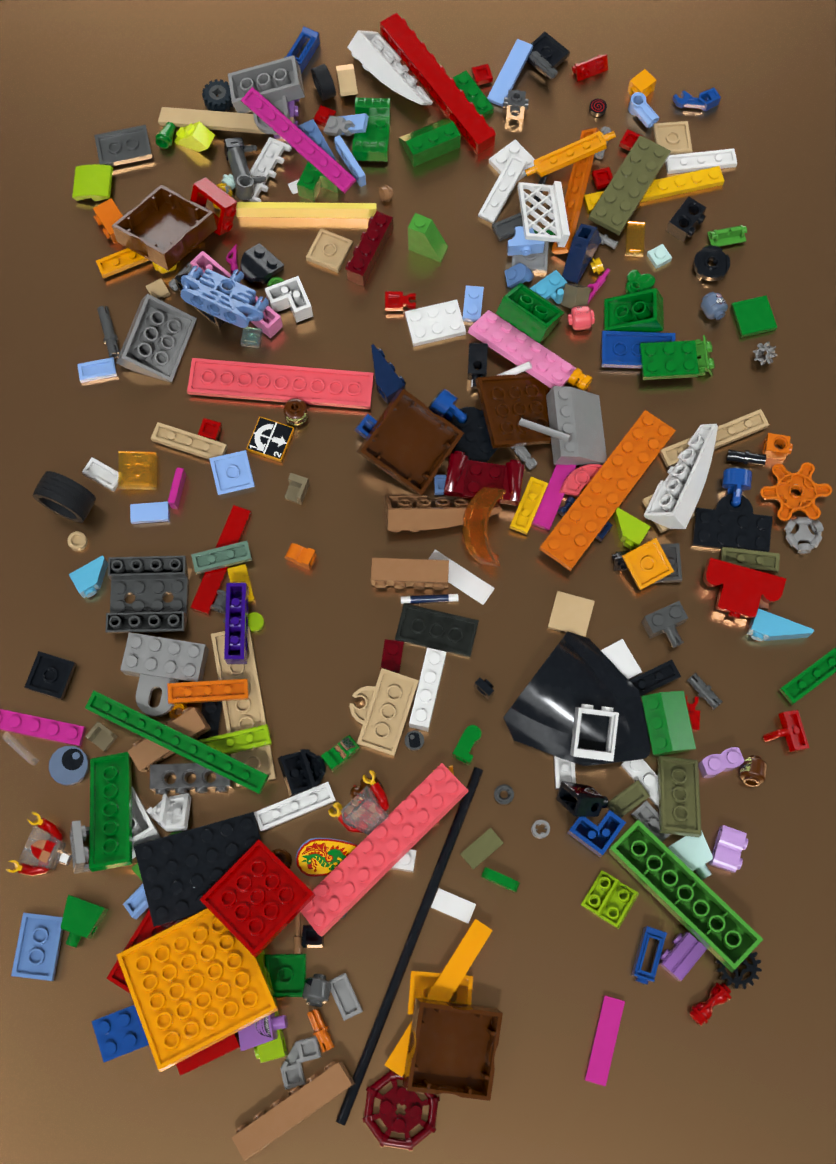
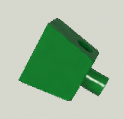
M68 895L61 923V929L70 932L65 944L77 948L81 937L91 939L109 909Z

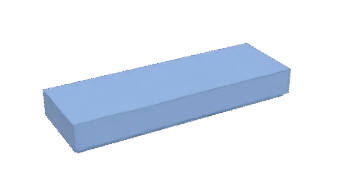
M341 136L335 137V149L353 177L357 180L358 185L363 187L366 185L365 173Z

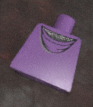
M274 1012L238 1031L240 1050L244 1051L278 1039L277 1030L288 1027L286 1015L275 1017Z

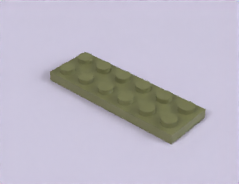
M640 135L593 208L588 220L620 235L670 156L671 151Z

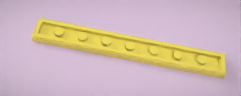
M237 202L236 217L371 218V216L374 217L377 211L376 203Z

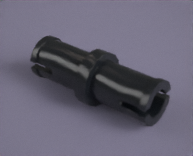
M728 449L726 461L741 462L743 465L755 464L765 466L766 454L750 453L748 450L742 452Z

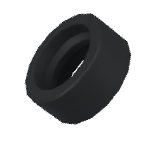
M322 64L312 68L313 82L320 98L324 101L336 96L334 82L327 66Z

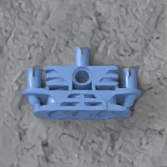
M193 266L188 275L181 277V284L183 286L180 292L181 298L188 304L240 328L248 327L250 321H260L264 318L263 311L269 305L268 299L265 298L263 300V296H260L255 303L256 291L240 284L244 274L242 271L238 273V269H235L230 278H227L208 268L203 273L200 267L196 270L197 266Z

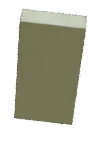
M637 780L608 801V807L621 818L649 798L650 795L639 780Z
M489 828L460 855L474 870L504 843L492 828Z

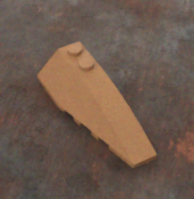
M423 494L384 495L385 522L387 530L392 532H400L401 530L419 532L420 530L448 528L478 521L502 512L500 503L473 499V502H469L464 498L456 497L452 501L445 499V496H438V499H429L428 495Z

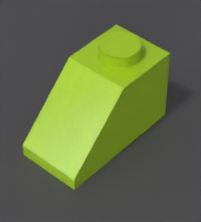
M617 508L613 517L620 541L628 549H635L641 545L651 526Z

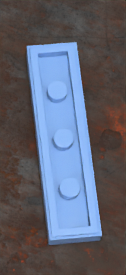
M519 39L516 40L487 97L489 102L501 107L504 106V97H508V91L512 90L533 49L532 44Z

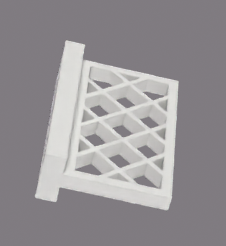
M554 181L553 185L518 182L517 187L525 239L557 242L558 247H565L570 232L561 181ZM523 189H528L532 193L528 195ZM540 191H548L549 195L545 196ZM536 195L537 197H539V198L541 199V201H540V202H537V201H536L534 198H532V197H534V196ZM529 201L534 206L530 208L525 203ZM546 203L551 208L548 210L542 204ZM538 208L544 214L540 216L535 210ZM530 214V215H532L536 220H535V221H531L527 216ZM548 216L553 222L549 223L544 218ZM541 222L546 227L542 229L537 225V223ZM533 228L538 233H529V229ZM551 230L555 235H549L546 231Z

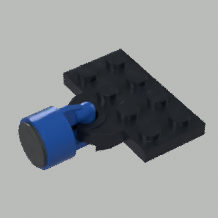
M442 389L429 405V410L447 419L451 424L464 432L450 454H454L455 451H461L468 456V460L487 463L498 448H492L483 409L481 411L475 407L458 409L455 406L458 398L448 390Z
M728 467L723 471L722 487L727 489V495L719 500L715 510L695 509L692 546L714 549L729 547L763 552L770 551L773 516L753 514V506L742 495V491L751 489L752 471L750 469Z

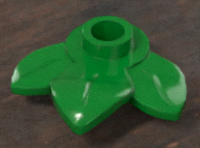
M637 269L631 270L627 275L626 294L652 289L656 281L655 277L651 274L641 275Z

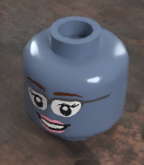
M710 292L702 298L700 307L708 319L720 320L725 316L728 305L720 293Z

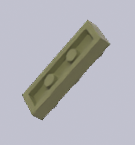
M722 547L720 560L765 573L777 574L779 572L780 553Z

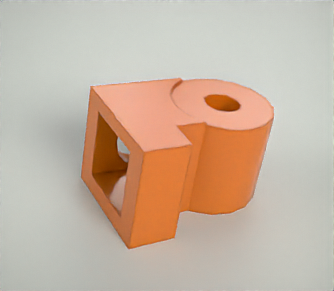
M291 543L284 558L310 570L317 555L314 549H307L298 544Z

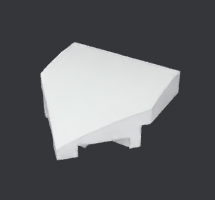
M189 793L170 796L169 798L164 794L162 800L154 808H148L146 812L165 831L187 830L192 797Z

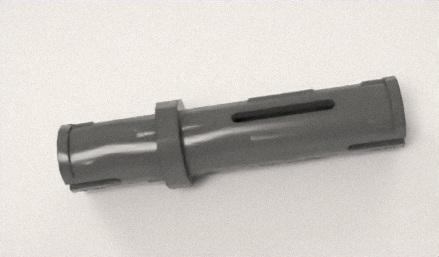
M100 306L97 308V312L104 333L103 341L107 345L109 357L114 356V358H118L120 354L117 343L118 336L114 332L109 308L105 306L104 309V306Z

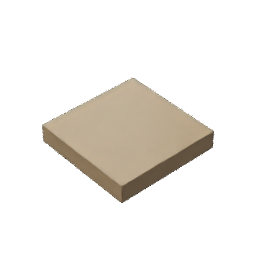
M688 121L653 124L655 143L670 150V155L693 152Z
M321 228L306 255V260L339 273L353 245V241Z
M557 591L547 628L586 637L595 601Z

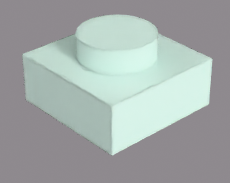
M663 244L647 252V257L656 269L672 260V256Z

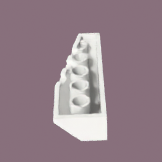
M358 30L347 48L352 52V56L362 63V67L403 97L420 105H432L433 102L422 87L416 85V78L407 73L409 71L408 67L400 63V56L378 32Z
M703 424L699 426L688 442L689 447L677 457L679 459L674 467L671 466L667 471L669 475L665 481L661 480L644 513L645 518L669 529H686L707 479L716 442L717 424Z

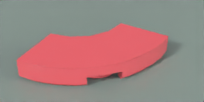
M588 464L575 469L566 477L559 493L578 497L581 490L589 484L602 465Z

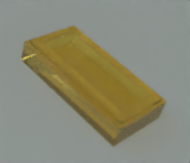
M628 221L625 256L643 257L645 222Z

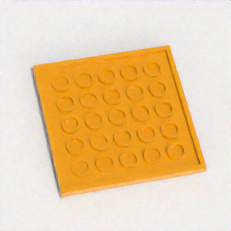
M208 908L117 954L147 1041L160 1072L278 1011L257 958L245 948Z

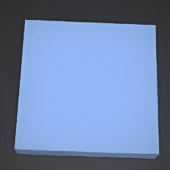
M246 450L209 458L218 495L255 487Z

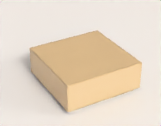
M162 278L146 285L149 294L159 300L170 296V292Z

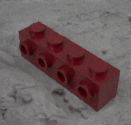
M376 211L374 217L371 216L367 231H363L359 246L356 245L354 248L352 260H349L346 264L345 270L347 271L349 281L361 286L365 285L393 230V217Z

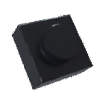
M479 678L474 683V687L488 700L494 694L492 689L494 686L487 679Z
M303 925L302 947H323L324 935L322 937L319 936L311 925Z

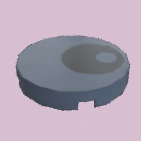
M75 746L59 748L52 754L49 761L51 777L56 782L65 786L80 783L89 771V759L86 753Z

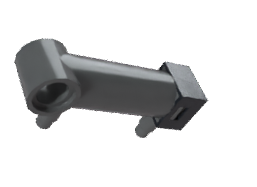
M242 137L227 138L224 140V153L226 160L230 164L236 186V196L241 200H250L253 197L254 184L266 182L265 176L251 177L244 154L245 152L257 151V146L244 145Z

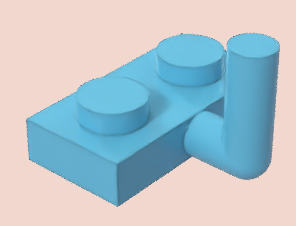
M555 270L529 289L546 300L551 297L557 304H561L564 296L563 288L567 281Z

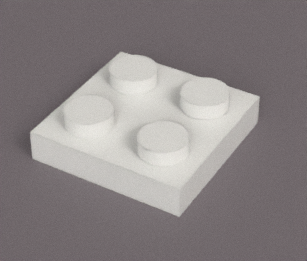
M515 139L489 158V164L500 174L511 153L527 160V165L519 177V181L526 176L525 169L534 166L535 159Z

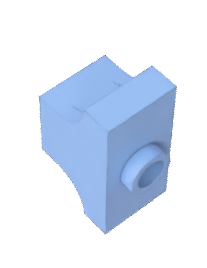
M523 226L515 227L514 238L508 240L507 255L527 256L543 253L545 243L544 241L525 239ZM529 229V233L535 234L534 229Z

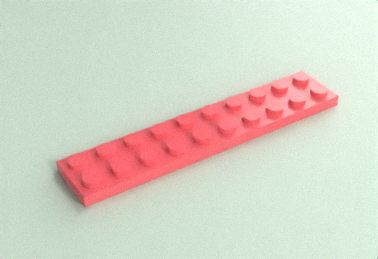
M192 358L187 393L189 395L285 403L293 398H298L309 405L370 410L374 373Z
M443 763L312 890L316 896L300 912L319 936L322 937L469 792Z

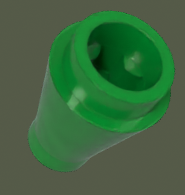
M167 122L156 135V144L163 149H167L172 145L176 129L173 123Z

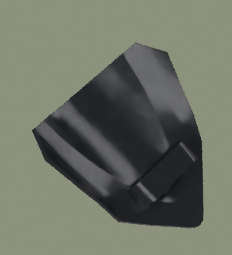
M571 632L565 634L503 717L514 741L582 766L641 760L647 758L650 754V743L639 690L589 638ZM581 704L594 705L593 709L601 710V706L614 708L613 712L619 713L613 761L573 757L570 755L575 707L581 708ZM582 713L578 748L606 751L609 716Z

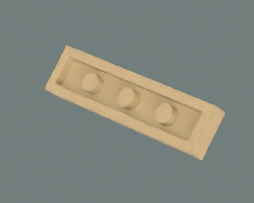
M157 422L151 436L153 442L206 459L225 455L227 450V444Z

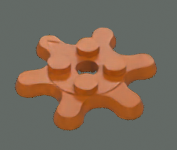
M805 462L801 465L800 470L795 473L789 472L782 464H775L772 467V473L777 479V484L763 487L760 490V495L764 500H776L780 503L781 507L777 512L779 520H789L792 513L796 511L805 513L810 520L820 517L821 511L815 505V500L819 497L831 495L832 487L826 483L817 484L812 480V474L815 471L813 464ZM797 489L801 495H791V490Z

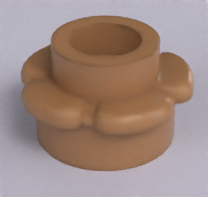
M384 184L383 187L379 188V197L383 202H390L394 195L393 189Z

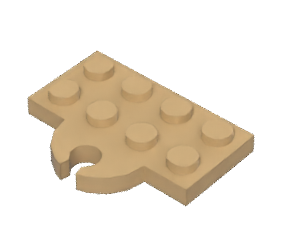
M381 668L375 687L366 686L354 692L353 697H363L366 702L363 708L356 707L354 703L349 705L351 715L356 721L363 724L357 744L395 756L419 680Z

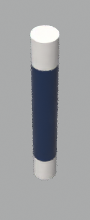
M458 594L401 596V604L458 601Z

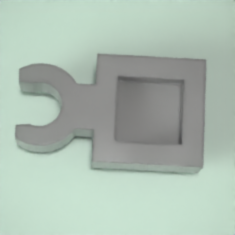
M329 116L323 132L331 136H341L342 132L346 136H351L352 133L348 128L355 127L352 121H346L343 117Z

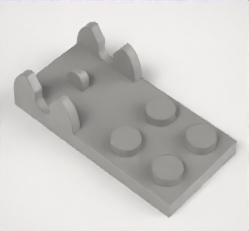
M80 820L72 821L69 833L74 874L91 871L89 864H85L89 859V847H83L86 835L90 834V827L81 826Z

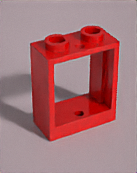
M206 177L194 183L190 201L206 208L207 199H209L221 209L220 218L214 214L217 226L214 232L219 236L229 232L233 227L237 201Z

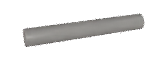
M523 418L519 421L520 426L566 442H570L572 439V435Z

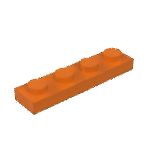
M247 679L167 683L168 704L248 700Z

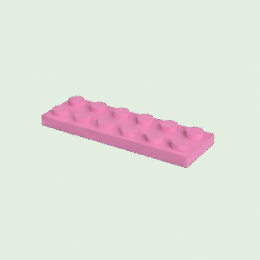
M490 310L483 314L468 330L470 335L482 343L488 344V347L515 365L519 366L530 361L532 368L526 370V372L550 388L553 386H564L576 369V367Z

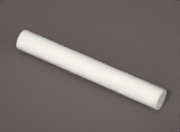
M528 361L496 376L517 375L531 369L532 365Z

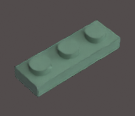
M248 541L191 554L196 574L252 561Z

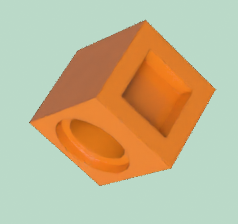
M768 433L764 439L762 454H766V458L785 460L788 454L790 455L792 452L791 436ZM775 445H779L782 449H777Z

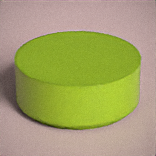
M257 612L248 614L250 632H259L264 627V619Z

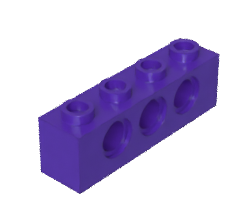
M226 583L224 660L227 664H247L249 588L246 583Z

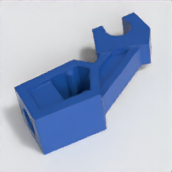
M714 87L701 92L698 98L692 97L685 90L681 93L682 98H679L677 94L673 95L672 98L675 105L681 109L687 107L707 111L719 105L721 96Z

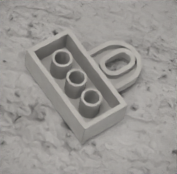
M295 55L228 74L231 100L237 113L252 112L241 102V99L251 87L258 91L288 119H290L288 102L305 97L301 69ZM253 113L254 121L261 132L265 134L276 133Z
M129 632L120 670L125 675L140 677L136 691V703L139 709L151 717H160L169 713L175 704H168L167 683L203 681L209 649L205 644ZM160 688L162 690L160 704L152 708L150 707L152 691Z

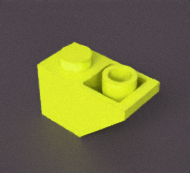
M199 121L179 128L174 142L191 150L201 152L209 148L215 134Z

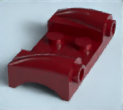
M455 451L454 454L449 456L444 495L519 506L525 465L521 464L519 460H510L506 465L468 460V456L464 452Z

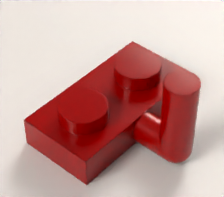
M798 710L779 713L783 729L772 731L763 736L765 742L785 736L790 752L809 748Z

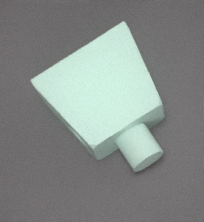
M703 832L700 837L685 836L667 847L689 869L695 870L701 880L712 875L706 863L712 860L713 856Z

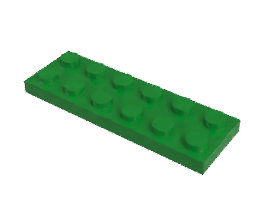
M128 752L90 759L89 869L91 872L132 865L131 757Z

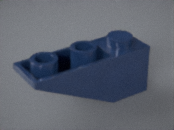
M582 223L573 237L562 274L566 281L578 284L602 241L597 227Z
M372 344L377 391L384 401L389 404L398 390L405 389L406 382L401 375L398 376L395 373L396 370L393 364L385 360L383 351L380 348L377 349Z

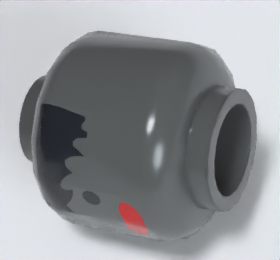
M314 974L313 977L305 980L302 997L306 1000L307 1005L322 1007L323 1004L328 1002L331 983L325 980L326 976Z

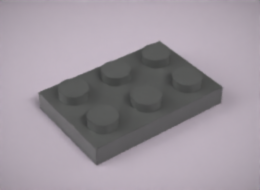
M146 125L94 135L100 165L117 166L153 158Z

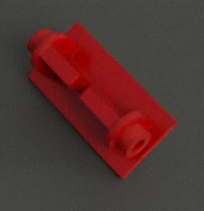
M599 54L587 62L574 64L572 72L576 73L577 82L607 71V54Z

